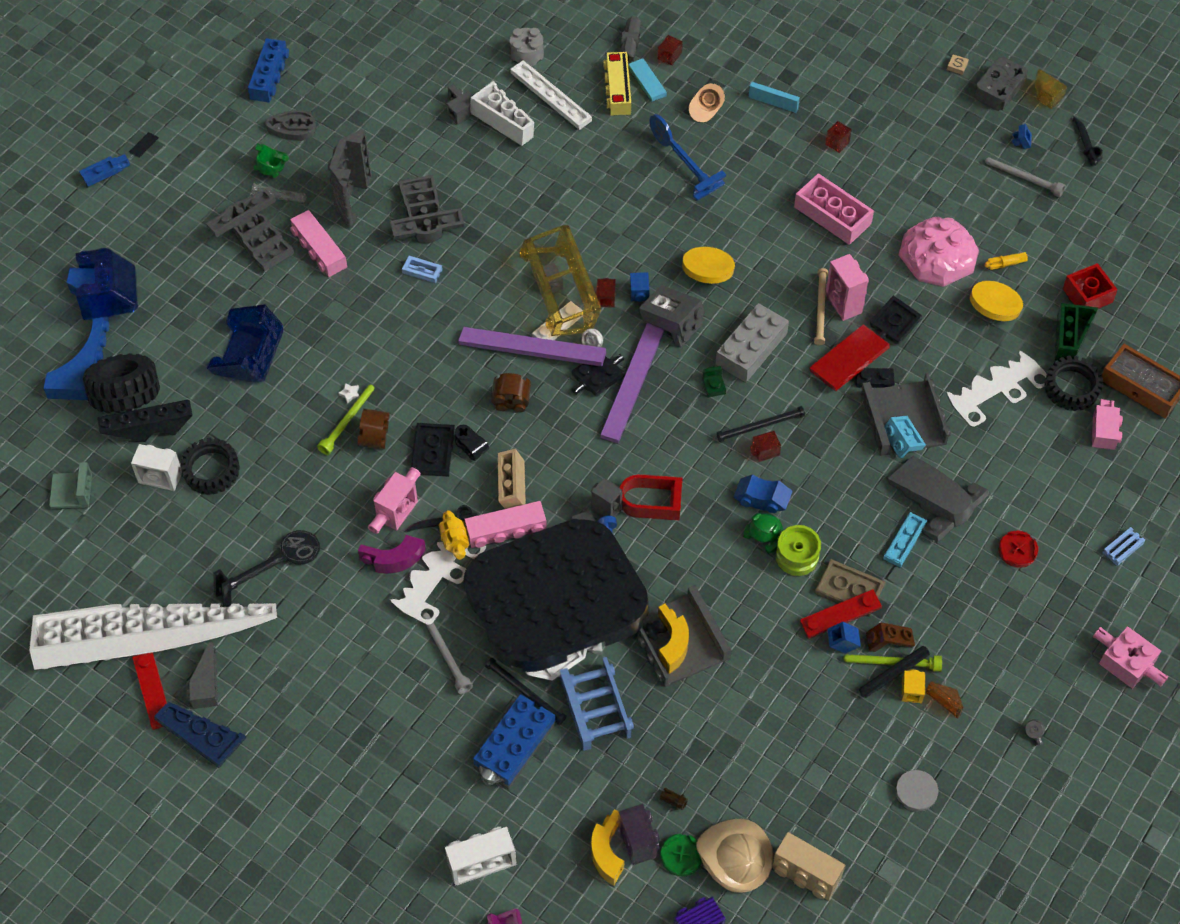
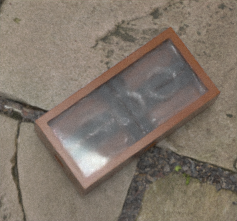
M1123 344L1104 368L1101 376L1105 384L1165 419L1180 400V375L1126 344Z

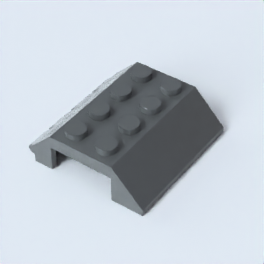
M364 129L340 139L337 147L335 146L333 149L332 160L328 162L330 182L333 185L334 205H336L339 216L349 227L355 224L358 216L352 213L349 200L353 187L367 189L372 177Z

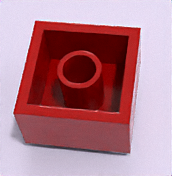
M1098 263L1067 275L1062 288L1074 305L1098 307V309L1113 303L1118 290Z

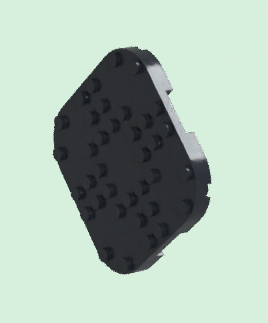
M572 519L487 550L474 558L464 573V586L468 601L483 625L497 658L511 669L513 666L522 668L523 672L546 670L567 662V656L601 642L608 646L624 640L637 633L644 626L646 617L649 616V601L645 586L613 533L603 524L592 520Z

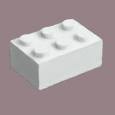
M496 827L491 829L489 833L483 835L475 834L468 840L462 842L454 841L445 847L447 863L455 886L516 865L515 849L507 827Z

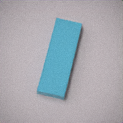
M643 58L628 64L629 70L651 102L667 96L666 90Z
M751 82L749 87V98L795 113L798 110L800 97L755 82Z
M910 512L883 559L901 568L928 520Z

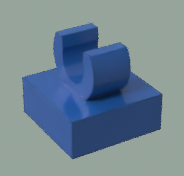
M1026 124L1019 125V131L1012 133L1014 146L1022 144L1024 149L1031 148L1032 134Z

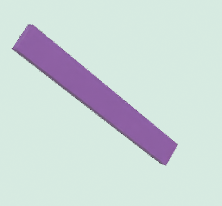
M649 323L646 324L601 432V439L619 443L664 334V329Z
M463 327L459 338V345L596 366L603 365L606 355V348L468 327Z

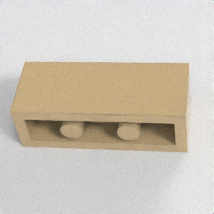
M516 449L498 453L499 503L504 509L526 504L524 459Z

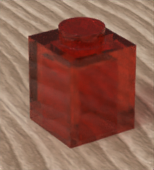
M667 35L658 47V60L673 65L682 53L683 41Z
M837 121L827 131L825 145L840 153L850 143L852 129Z
M597 279V307H615V279Z
M773 430L754 436L750 450L752 455L756 456L758 462L780 456L781 444Z

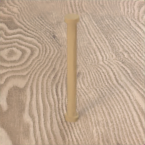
M820 268L817 271L819 287L816 337L814 338V344L816 345L825 344L824 315L828 270Z

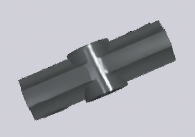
M631 16V18L627 19L625 31L622 33L620 52H627L628 63L634 61L636 48L639 47L641 20L636 16Z

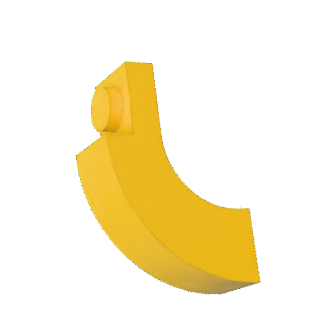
M665 603L658 607V617L667 627L671 639L667 645L659 649V660L670 674L681 665L686 657L689 629L684 616L682 615L677 618L672 608L669 609Z
M615 809L611 815L608 814L602 826L596 823L591 842L594 865L602 878L613 886L624 869V860L617 857L610 848V841L622 821V813Z

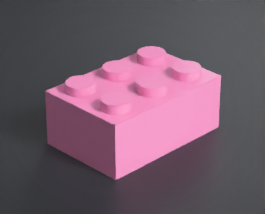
M850 254L830 261L825 293L843 321L862 313L869 283L868 276L861 271L857 260H854Z

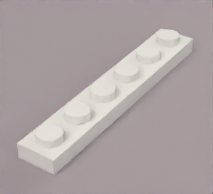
M524 60L511 68L513 76L578 130L592 121V116Z

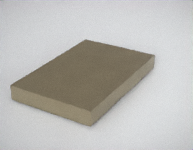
M830 559L815 590V594L836 603H841L874 589L879 599L886 582Z

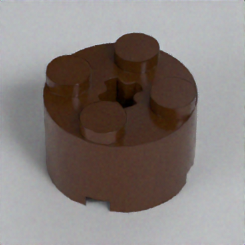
M514 373L500 374V378L494 377L491 402L496 406V410L506 411L508 408L514 409L516 412H524L529 405L531 381L528 378L525 381L521 379V375Z
M363 408L358 446L385 449L386 433H388L389 412Z

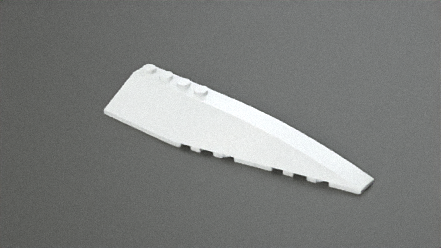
M276 603L249 604L248 607H243L240 604H231L230 607H220V604H211V607H202V604H168L167 607H162L159 604H151L150 607H140L139 604L122 607L121 604H112L33 615L29 650L34 670L158 652L218 638L276 619Z

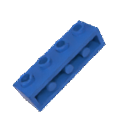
M266 38L248 86L250 100L270 102L272 96L275 95L276 84L280 82V73L284 70L285 59L289 56L286 41Z

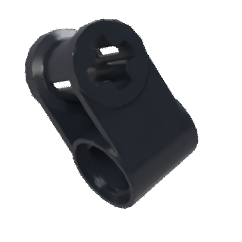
M463 424L456 427L455 443L471 460L476 461L489 450L486 440L475 433L469 426Z

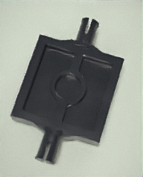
M621 354L614 359H609L605 356L602 366L579 365L572 371V376L579 382L577 386L572 388V392L577 395L585 389L596 397L624 377V371L617 366L624 361V357Z

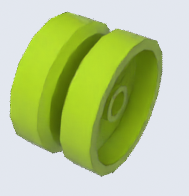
M804 525L790 526L782 531L778 538L776 550L778 566L784 572L793 576H803L812 572L818 564L821 551L819 535L813 529Z

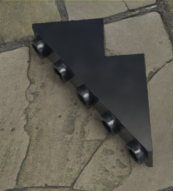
M187 399L100 416L97 420L100 434L146 442L154 432L176 435L193 414L190 400Z

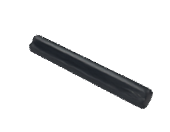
M921 646L860 687L859 692L864 698L869 697L903 674L904 671L909 670L930 655L927 647Z

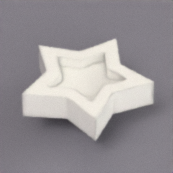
M345 383V388L339 392V396L346 398L347 403L352 399H358L360 397L357 393L359 385L350 386Z

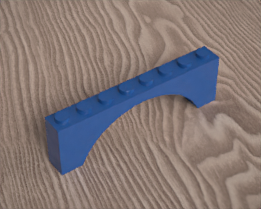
M69 269L67 278L68 288L71 294L79 297L91 309L93 318L92 329L86 344L72 360L46 374L43 389L48 399L88 400L83 383V375L90 365L97 363L101 359L103 360L102 350L106 346L105 335L109 331L108 320L112 316L111 305L115 301L114 290L115 287H118V277L115 276L113 269Z

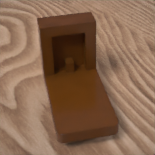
M880 622L866 632L869 651L876 652L888 643L911 648L915 646L912 629L908 627Z

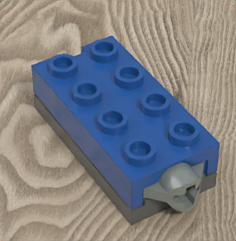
M520 694L473 758L474 768L481 772L483 783L487 786L499 783L505 788L510 789L554 728L555 714L543 707H540V709L535 708L533 701Z

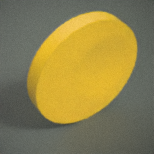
M696 247L684 254L682 268L689 277L699 282L721 283L732 277L735 262L728 253L720 249Z
M979 282L973 287L970 294V301L973 307L982 315L993 320H1014L1020 315L1023 308V301L1020 295L1011 287L999 282Z

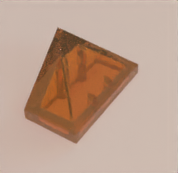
M931 681L928 684L926 693L956 718H959L964 707L957 689Z

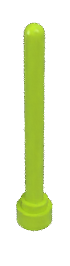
M373 385L367 386L330 436L319 442L317 448L321 453L330 455L334 449L335 440L374 391Z
M846 654L843 657V660L847 663L894 665L903 659L902 657ZM933 655L929 659H923L915 666L928 667L933 672H941L942 656Z

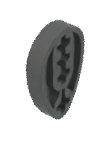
M292 110L269 117L266 120V127L268 132L277 137L302 141L314 135L316 121L314 116L308 111Z

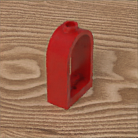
M640 474L627 477L620 485V489H622V510L627 515L636 518L680 521L683 477ZM633 488L671 490L670 507L633 504L624 495Z

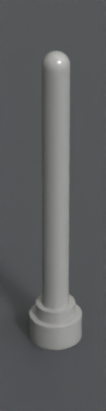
M988 157L985 159L986 164L1051 190L1050 192L1054 196L1060 198L1064 192L1066 185L1063 183L1055 182L1053 184Z
M428 613L422 614L423 619H431ZM434 622L429 625L425 624L456 679L455 688L458 693H467L473 688L470 679L462 675Z

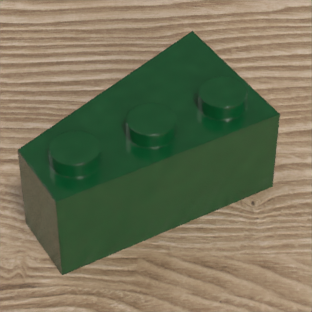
M1061 303L1056 323L1055 361H1059L1062 357L1066 359L1067 356H1071L1073 359L1074 356H1077L1094 321L1098 307Z

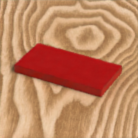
M863 324L809 367L810 372L834 391H837L888 350L890 345Z

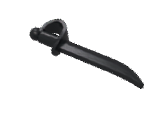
M1073 117L1086 149L1083 153L1088 155L1091 164L1095 166L1103 158L1102 149L1098 146L1092 147L1086 127L1079 119Z
M467 505L460 506L457 509V515H455L462 522H465L466 518L479 516L477 513H472L471 508ZM464 510H467V511L470 512V513H468V514H461V515H460V513H461L462 511H464ZM443 518L419 521L411 525L406 532L439 526Z

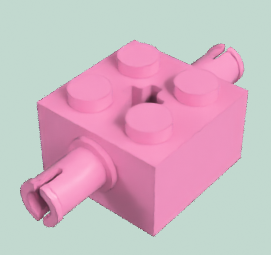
M411 467L405 477L395 472L392 477L386 480L381 492H377L373 500L376 516L368 525V529L371 532L378 534L384 524L396 531L399 529L418 502L415 482L421 473L417 469Z
M1128 626L1116 638L1102 627L1094 634L1093 638H1096L1108 647L1099 664L1132 689L1143 676L1149 677L1160 687L1168 679L1169 676L1154 667V663L1157 661L1161 650Z

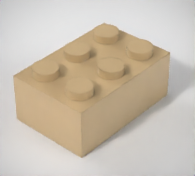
M789 832L777 849L772 869L779 876L790 878L798 887L807 888L817 898L828 901L841 881L845 864Z

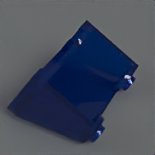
M265 304L232 308L229 311L226 323L233 333L223 359L217 356L212 357L207 369L217 376L253 383L263 382L267 377L281 340L283 325Z

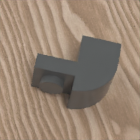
M452 84L448 86V96L451 101L446 103L447 114L459 125L472 115L470 113L472 95L470 91L463 93L460 88L458 89Z

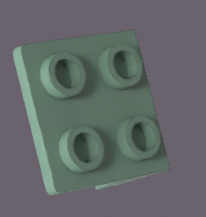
M87 462L79 463V470H76V473L53 474L49 504L51 509L89 507L92 472Z

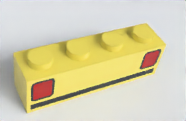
M627 52L607 53V60H604V70H607L605 72V83H608L606 85V96H609L607 98V109L610 108L611 115H631Z

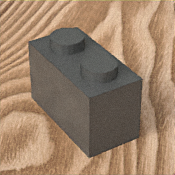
M604 478L592 487V512L600 517H616L622 510V489Z

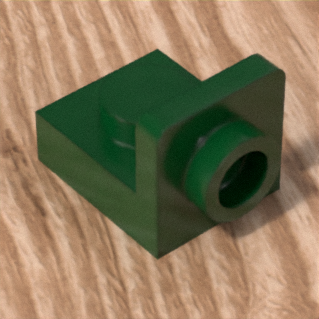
M711 366L703 369L702 380L707 397L725 395L726 388L722 378L721 366Z

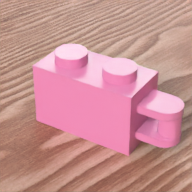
M1100 399L1099 405L1095 408L1092 425V447L1115 450L1117 443H1121L1122 432L1119 431V427L1122 425L1123 417L1120 416V408L1114 407L1113 400Z

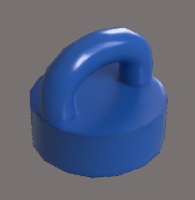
M604 516L597 521L606 526L611 532L612 529L617 527L616 518L613 516Z

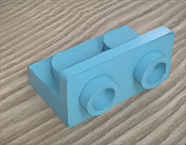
M908 416L891 417L884 425L889 443L899 458H903L908 451L923 450L926 446Z

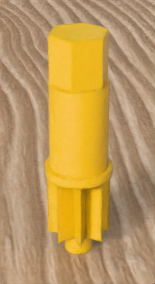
M1026 252L989 258L985 262V267L994 270L1027 262L1028 256Z

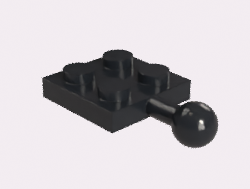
M893 295L873 317L870 325L880 331L878 336L882 339H885L887 336L899 345L921 321L922 315Z

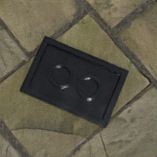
M417 423L411 467L417 469L421 473L420 475L449 477L455 425Z

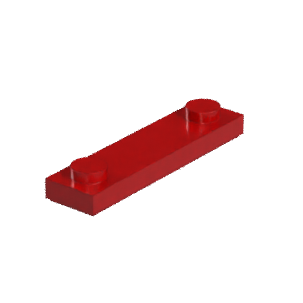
M874 589L800 619V623L808 639L827 632L828 628L841 622L848 623L882 609V605Z
M153 652L140 654L132 658L152 729L155 730L163 727L154 720V716L166 705L167 700Z

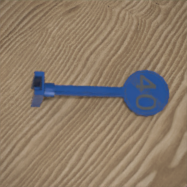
M658 114L650 117V128L657 141L665 147L671 146L673 151L698 178L700 183L694 186L693 197L696 201L725 185L722 179L726 177V174L723 170L711 177L703 173L680 145L673 140L671 130L666 121Z

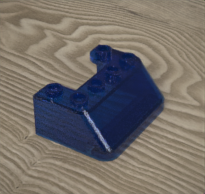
M107 248L76 253V261L79 268H95V283L83 284L77 289V300L83 320L126 314L138 309L137 272L134 264Z

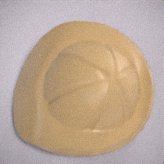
M731 819L709 827L697 841V851L706 870L718 884L729 891L744 893L757 889L765 882L773 866L772 844L762 828L753 821Z

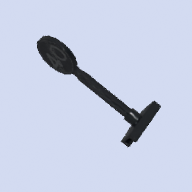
M305 530L290 532L281 542V553L242 574L228 579L221 569L213 572L215 597L222 595L223 607H228L232 604L231 591L260 573L285 560L294 564L312 562L320 552V543L317 537Z

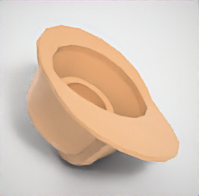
M716 84L704 85L689 104L690 116L698 122L709 121L724 103L725 94L722 88Z

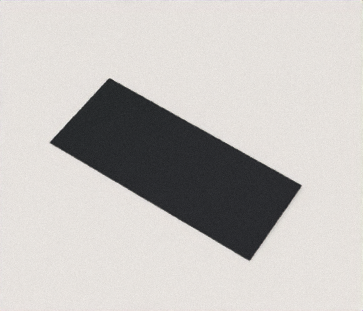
M148 132L129 152L140 158L159 137Z

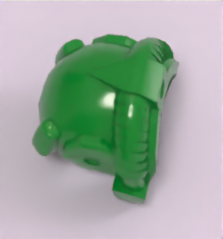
M257 143L254 150L258 151L255 160L256 165L253 168L261 174L273 175L276 178L279 176V172L283 170L285 162L289 160L287 153Z
M756 513L751 518L752 522L745 527L743 537L750 539L752 536L759 542H770L765 546L766 552L770 554L777 550L778 538L782 531H784L783 525L778 518L771 514Z

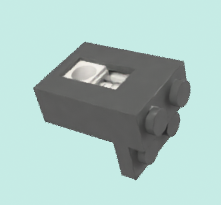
M663 285L639 308L643 321L671 332L674 343L678 347H682L702 326L701 318L705 314L700 299Z

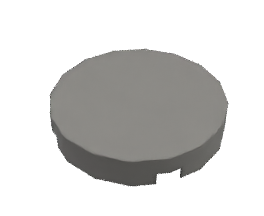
M911 770L902 774L895 790L898 801L906 809L915 812L926 811L934 805L939 792L934 778L920 770Z

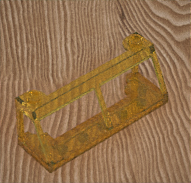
M562 225L525 239L519 254L525 262H530L549 313L545 323L551 336L584 333L587 329H594L601 307L569 225ZM560 231L554 247H535L533 241ZM555 252L556 256L566 258L570 269L547 277L538 253ZM572 273L584 304V310L562 318L548 281ZM583 316L584 328L561 330L563 323Z

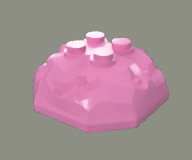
M932 217L907 230L904 234L898 256L918 281L944 287L974 272L979 249L972 235H969L968 231L953 218L942 219L940 217Z

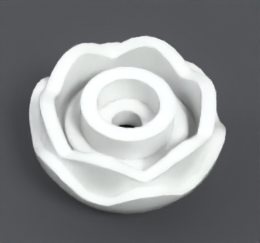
M587 329L582 334V344L601 347L603 344L602 334L596 329Z

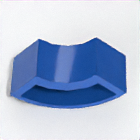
M752 474L740 479L733 498L740 501L742 506L776 513L777 511L786 510L792 490L779 480L767 481Z

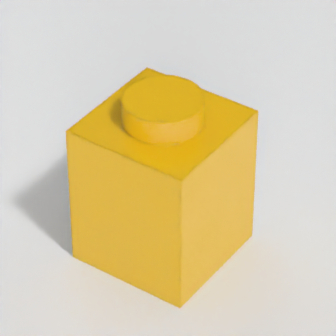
M915 669L904 671L901 702L922 703L925 696V672H919Z

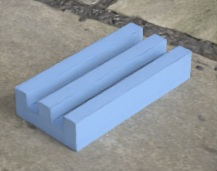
M408 256L402 268L403 274L433 283L437 282V278H439L440 272H442V265Z
M1131 527L1103 551V554L1117 566L1145 542V539L1143 537L1140 538L1137 532L1134 533V529ZM1128 536H1130V538H1129L1127 541H1125V542H1124L1121 546H1119L1115 551H1113L1112 553H1110L1111 550H1113V549H1114L1117 545H1119L1123 540H1125ZM1134 540L1136 541V543L1132 547H1130L1125 553H1123L1119 558L1115 557Z

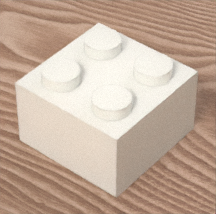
M139 444L131 462L138 483L175 491L182 475L176 452L171 449H160L152 445Z

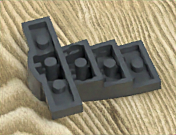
M433 175L399 181L408 218L390 221L394 240L415 236L417 242L430 243L442 238V231L464 227L461 208L440 211Z
M265 188L247 199L233 203L224 213L205 223L207 229L216 238L232 229L248 254L264 271L294 254L293 248L283 240L282 234L271 226L269 219L260 213V211L276 202L275 197Z
M912 456L888 478L889 484L904 491L905 497L920 503L921 509L937 515L922 529L924 535L937 542L945 537L954 527L966 522L972 515L974 508L989 495L988 489L974 482L965 490L962 489L948 476L915 456Z

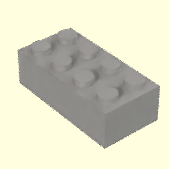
M758 303L717 351L716 365L721 366L722 369L747 382L787 335L789 320Z

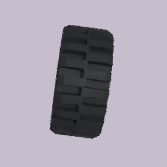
M127 353V355L119 354L107 357L104 360L101 359L97 363L90 365L83 375L88 403L100 412L121 413V411L127 412L134 408L138 409L142 405H147L151 400H154L160 390L154 362L149 357L142 356L141 354L133 355L132 353Z

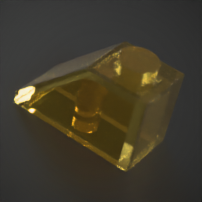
M1039 69L1034 82L1037 99L1043 105L1052 109L1064 98L1067 86Z

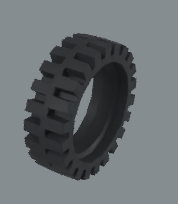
M1067 356L1066 359L1062 357L1059 361L1056 360L1050 366L1044 386L1045 392H1048L1047 396L1052 398L1054 404L1058 401L1059 407L1065 405L1066 410L1072 407L1073 411H1077L1079 407L1081 411L1085 407H1091L1098 399L1103 387V378H1101V372H1097L1098 367L1096 365L1092 367L1093 363L1091 361L1085 363V358H1082L1081 361L1078 360L1079 356H1074L1073 359L1071 356ZM1065 371L1078 372L1090 381L1091 391L1081 396L1070 395L1062 391L1057 385L1056 376Z
M207 438V442L201 439L199 440L200 444L197 445L194 442L192 444L193 448L188 447L186 449L187 453L184 452L182 455L183 459H181V471L184 480L192 490H197L200 494L204 491L206 495H210V491L213 494H218V489L223 492L225 491V486L230 488L232 486L231 482L235 483L236 476L238 477L240 466L237 454L229 443L227 444L224 440L220 442L218 438H214V441L211 438ZM218 453L227 457L229 466L219 477L204 480L195 477L192 473L194 462L205 454Z

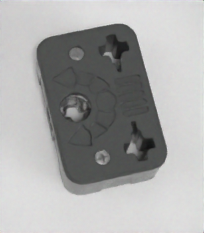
M999 57L977 83L974 98L997 111L1000 109L1004 110L1024 86L1028 73L1027 68L1005 57Z

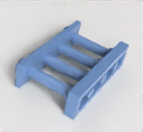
M607 657L603 658V668L574 676L569 674L568 668L560 670V681L583 751L591 749V741L596 737L624 730L626 737L631 738V730L634 729L631 717L627 718L613 677L615 675L614 666L612 663H608ZM602 676L607 678L609 686L581 694L575 692L574 686L577 683ZM612 693L615 704L587 712L581 710L580 704L583 701ZM618 711L621 722L594 730L587 728L586 722L589 719Z

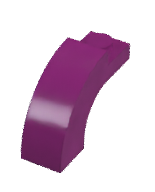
M406 535L399 546L390 550H380L360 544L358 549L359 559L365 564H374L375 572L390 574L401 572L419 561L426 550L425 540Z

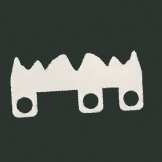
M1019 351L1021 356L1020 362L1009 361L1010 368L1002 366L990 367L992 381L976 375L972 381V390L962 387L961 396L953 395L950 392H947L954 408L970 426L975 427L986 420V416L977 405L1001 391L1012 403H1017L1027 396L1026 392L1017 382L1027 377L1036 388H1043L1045 383H1036L1034 376L1042 374L1046 377L1047 373L1035 360ZM1014 388L1018 389L1021 392V396L1019 398H1012L1009 395V391ZM977 412L981 417L980 420L972 422L968 418L969 413Z
M437 542L440 551H433L422 556L423 561L429 567L428 571H411L410 581L413 588H403L405 598L399 600L391 599V602L402 612L428 625L432 624L439 615V609L426 603L425 600L442 577L455 584H460L464 580L466 568L454 562L456 558L453 553L446 550L443 542ZM486 546L480 547L478 554H470L467 547L465 555L474 559L485 551ZM455 568L462 570V577L453 579L450 576L451 570ZM431 609L434 612L431 619H423L421 617L422 610Z

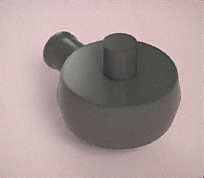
M1030 720L1026 725L1025 731L1030 738L1035 739L1037 746L1042 745L1041 737L1045 733V725L1040 720Z

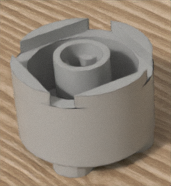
M516 28L513 30V34L510 37V55L513 61L515 60L520 63L524 60L528 65L534 66L540 59H543L544 42L538 28Z

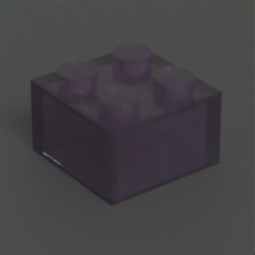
M643 804L619 811L618 828L632 866L657 858V850L660 849L657 829L653 830L651 813L649 810H645Z

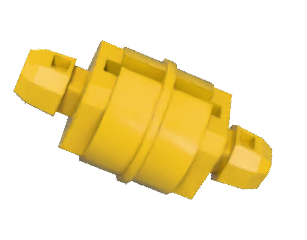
M447 510L443 513V521L439 523L441 540L446 550L453 553L455 558L461 560L465 557V549L469 547L467 529L462 520L455 517L453 512Z

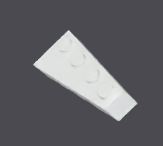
M494 81L471 97L470 113L521 146L533 138L534 121L522 109H518L516 103L513 100H509L506 97V93L502 89L499 90Z

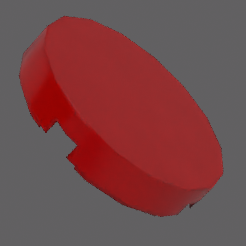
M1019 530L1008 532L1001 538L998 547L1002 560L1016 568L1031 565L1036 560L1039 550L1036 540H1033L1027 532Z

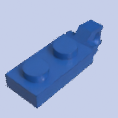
M125 154L117 158L110 156L79 172L89 187L119 173V171L121 172L130 163Z

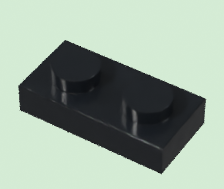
M864 368L856 375V388H862V384L870 382L872 388L894 386V368Z

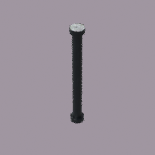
M799 406L796 410L724 432L718 431L717 438L721 443L724 442V439L799 416L800 418L805 417V411L802 406Z
M493 657L487 661L485 667L488 670L492 669L524 696L533 701L539 708L543 707L555 714L556 724L560 726L565 721L567 716L564 713L560 714L498 665Z

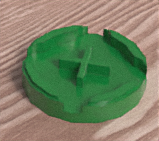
M675 834L663 843L660 852L661 862L670 874L678 877L689 876L700 868L702 860L697 851V840L690 835Z

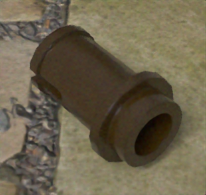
M666 787L661 792L659 798L675 806L676 810H684L688 802L684 794L679 795Z

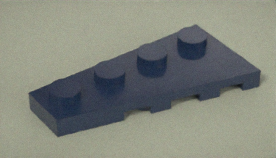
M167 702L154 716V720L217 768L246 739V735L240 732L238 734L224 725L220 726L211 722L210 719L196 716L193 712L171 702Z

